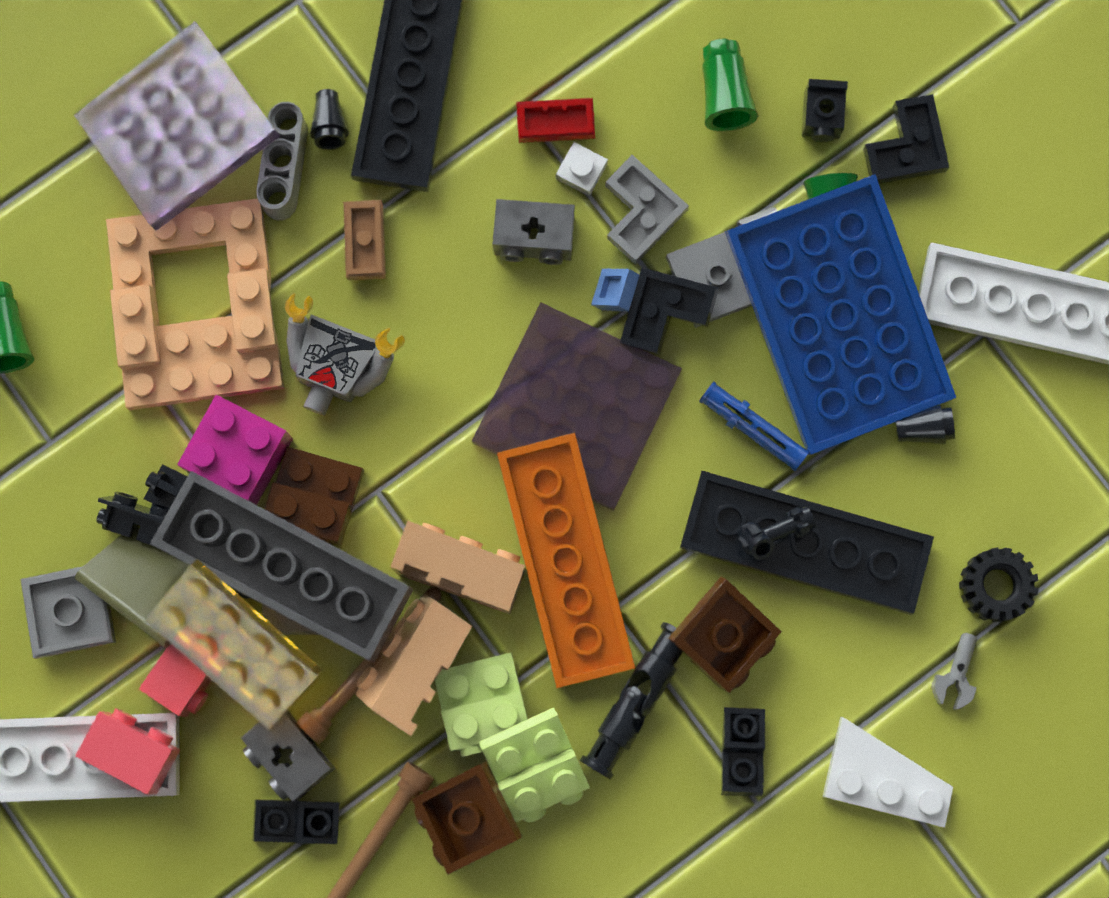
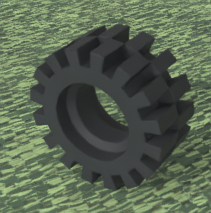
M998 547L991 548L971 558L967 562L968 566L962 570L961 576H963V580L959 582V589H963L964 592L961 598L963 602L967 601L970 605L967 609L972 614L978 613V618L983 620L990 619L992 622L1011 620L1026 613L1025 610L1030 608L1035 602L1032 599L1033 596L1038 595L1039 589L1035 587V582L1039 580L1037 574L1033 575L1031 572V568L1034 567L1030 561L1026 563L1023 560L1025 557L1020 552L1013 553L1012 549L1006 547L1003 549H998ZM991 570H1002L1011 577L1013 591L1007 599L995 600L986 593L984 579Z

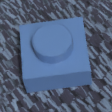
M602 269L591 305L603 311H629L639 274L630 269Z

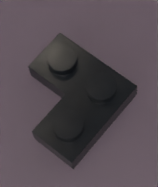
M933 94L895 101L893 110L900 138L865 144L863 151L869 176L876 174L878 183L881 184L947 172L949 162Z
M641 268L620 343L660 355L670 318L708 327L719 289L711 285Z

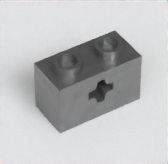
M496 199L492 243L494 255H500L502 260L510 262L523 261L524 257L539 258L541 263L549 265L562 264L563 260L571 261L575 205ZM532 228L538 229V234L534 240L529 239L528 235Z
M277 706L241 737L247 745L243 752L256 768L263 765L273 777L268 783L276 794L283 800L289 797L293 802L301 799L336 768L315 742L296 724V719L285 706ZM280 747L283 749H293L294 752L290 755V759L293 762L291 765L288 763H278L277 760L281 757V753L278 750Z

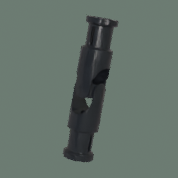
M667 622L662 623L661 629L663 631L651 651H645L623 688L618 702L613 705L599 727L598 733L600 735L587 756L582 755L579 760L610 780L614 775L612 769L622 752L630 749L644 724V719L653 710L677 670L675 664L683 652L668 639L676 627ZM647 680H651L650 693L648 695L641 693L637 687Z

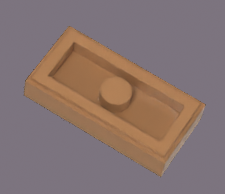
M383 201L343 202L347 281L386 279Z

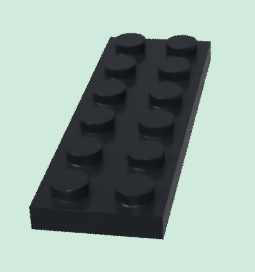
M384 0L351 173L353 181L429 192L463 0Z
M701 471L680 549L913 615L934 537ZM805 506L809 508L814 517L815 529L810 530L807 535L797 538L793 533L774 541V550L765 559H755L752 554H746L739 545V529L748 522H756L763 529L787 519L786 513L790 512L791 509Z

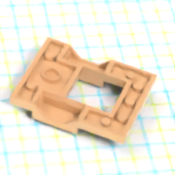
M258 198L106 219L113 290H110L117 362L118 367L122 369L125 406L128 410L214 399L215 395L229 397L284 389L280 348L274 327L270 296L271 272L264 214ZM226 245L229 266L227 278L232 316L160 326L152 255Z

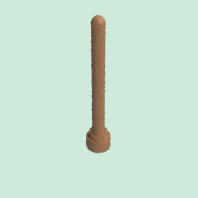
M431 587L424 593L437 602L441 599V591L436 587ZM403 617L393 627L390 634L393 632L398 633L406 621ZM379 653L375 662L364 659L319 710L315 707L311 713L306 711L296 722L316 743L320 745L331 733L328 730L333 725L331 720L359 689L356 686L357 681L364 670L369 666L374 667L382 653Z
M407 761L398 775L401 778L397 784L400 788L327 898H347L413 796L417 797L421 792L424 793L428 790L434 781L430 774Z

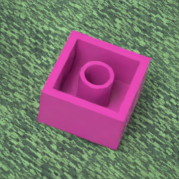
M215 395L177 465L186 472L190 473L193 471L257 505L293 438L286 430Z

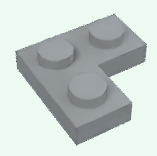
M631 155L605 184L615 196L631 209L607 234V239L636 265L688 211L689 205L637 158Z

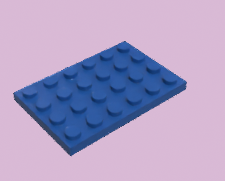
M876 174L725 231L805 450L809 451V455L957 398Z

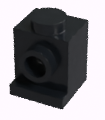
M808 80L804 91L802 136L811 137L816 142H831L834 139H840L845 123L848 81ZM820 108L832 109V112L823 113Z

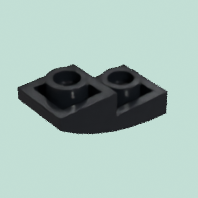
M724 707L721 795L762 797L765 709Z
M255 799L252 841L338 844L340 802H292L291 800Z

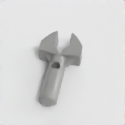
M963 633L961 635L950 672L944 676L935 675L931 685L935 700L938 704H943L946 689L956 682L955 687L958 690V697L955 700L953 710L960 709L971 702L977 689L970 686L966 678L977 641L973 634Z

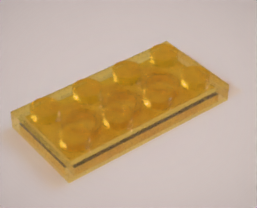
M198 559L186 569L145 619L150 626L268 730L323 670Z

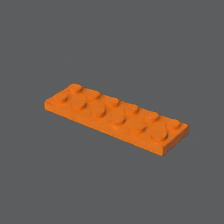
M571 433L498 452L497 456L556 688L635 669L576 434Z

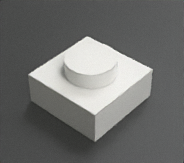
M574 142L556 173V180L590 196L608 164V159Z

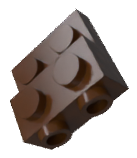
M287 447L277 481L272 483L264 510L330 545L331 543L342 545L364 469Z
M720 577L668 639L691 659V662L715 685L730 693L747 680L750 674L749 670L758 659L765 657L772 651L776 644L775 639L782 631L727 579Z
M486 761L412 799L415 805L416 819L421 827L427 830L433 843L432 849L435 859L441 866H444L447 874L522 838V834Z

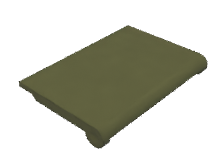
M135 525L131 537L120 535L79 569L75 575V580L83 584L150 635L161 646L168 648L174 642L176 635L206 610L212 601L222 593V589L182 560L153 545L136 540L140 528Z

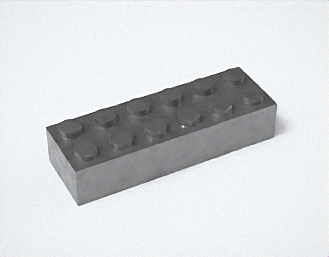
M193 471L189 473L150 543L372 662H375L413 592L410 586Z

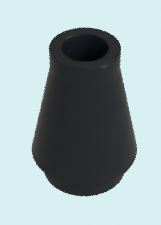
M332 89L320 90L315 94L316 103L310 136L315 141V145L320 149H338L345 145V138L349 135L339 103L338 92Z
M941 405L896 421L898 442L946 444V440L955 439V427L951 408L941 409Z

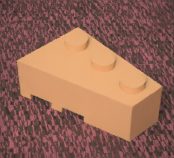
M407 520L391 564V568L399 576L436 587L439 590L507 614L511 613L526 571L525 565L519 563L520 556L498 549L497 554L481 549L483 544L464 536H460V539L457 540L444 535L445 530L427 523H423L421 526Z
M425 594L420 600L415 599L409 605L403 617L406 621L397 634L393 632L388 636L380 651L382 656L375 666L367 667L361 674L356 685L359 689L355 693L371 710L410 736H412L417 727V724L411 720L422 700L426 703L431 702L436 693L435 690L430 688L431 684L442 668L445 670L449 669L472 628L466 621Z

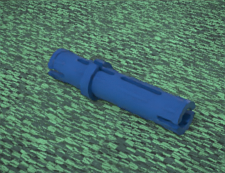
M714 381L699 400V402L704 403L728 421L726 426L730 429H733V427L739 429L762 448L791 467L794 472L809 453L807 449L805 450L777 427L749 408L750 403L746 400L740 402ZM725 403V404L728 405L730 408H732L733 410H735L739 415L743 416L745 419H747L748 421H750V422H751V425L748 424L746 421H744V420H743L741 417H739L737 414L733 413L731 410H729V409H728L727 407H725L723 404ZM757 428H759L767 435H769L771 438H773L775 441H777L779 444L784 446L785 449L781 448L768 437L763 435L761 432L757 430Z

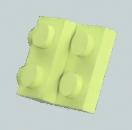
M511 652L450 667L448 670L442 669L435 679L450 751L459 750L461 757L483 752L479 744L480 741L528 720Z
M554 708L479 742L515 822L522 819L526 822L537 821L545 815L546 808L559 802L564 805L576 803L582 798L583 791L590 788Z

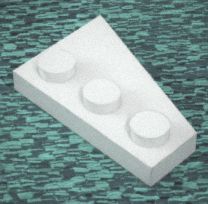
M840 717L822 797L945 828L953 787L844 717Z

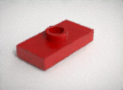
M593 98L516 102L519 143L595 139Z

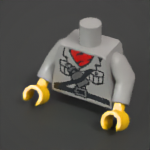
M295 293L290 296L285 303V310L290 316L287 330L290 366L296 372L299 382L311 387L304 403V408L325 416L333 396L351 403L355 396H364L384 382L394 359L393 353L405 343L402 335L395 340L393 346L387 340L390 328L380 332L376 339H373L312 314L308 320L305 315L312 309L313 299L308 296L304 301V309H300L294 303Z

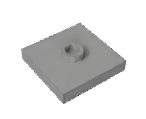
M725 232L666 255L673 276L711 285L719 289L710 322L752 306ZM694 324L695 328L701 326L698 324Z
M82 567L20 579L33 658L39 659L116 643L110 605L75 580L76 573Z

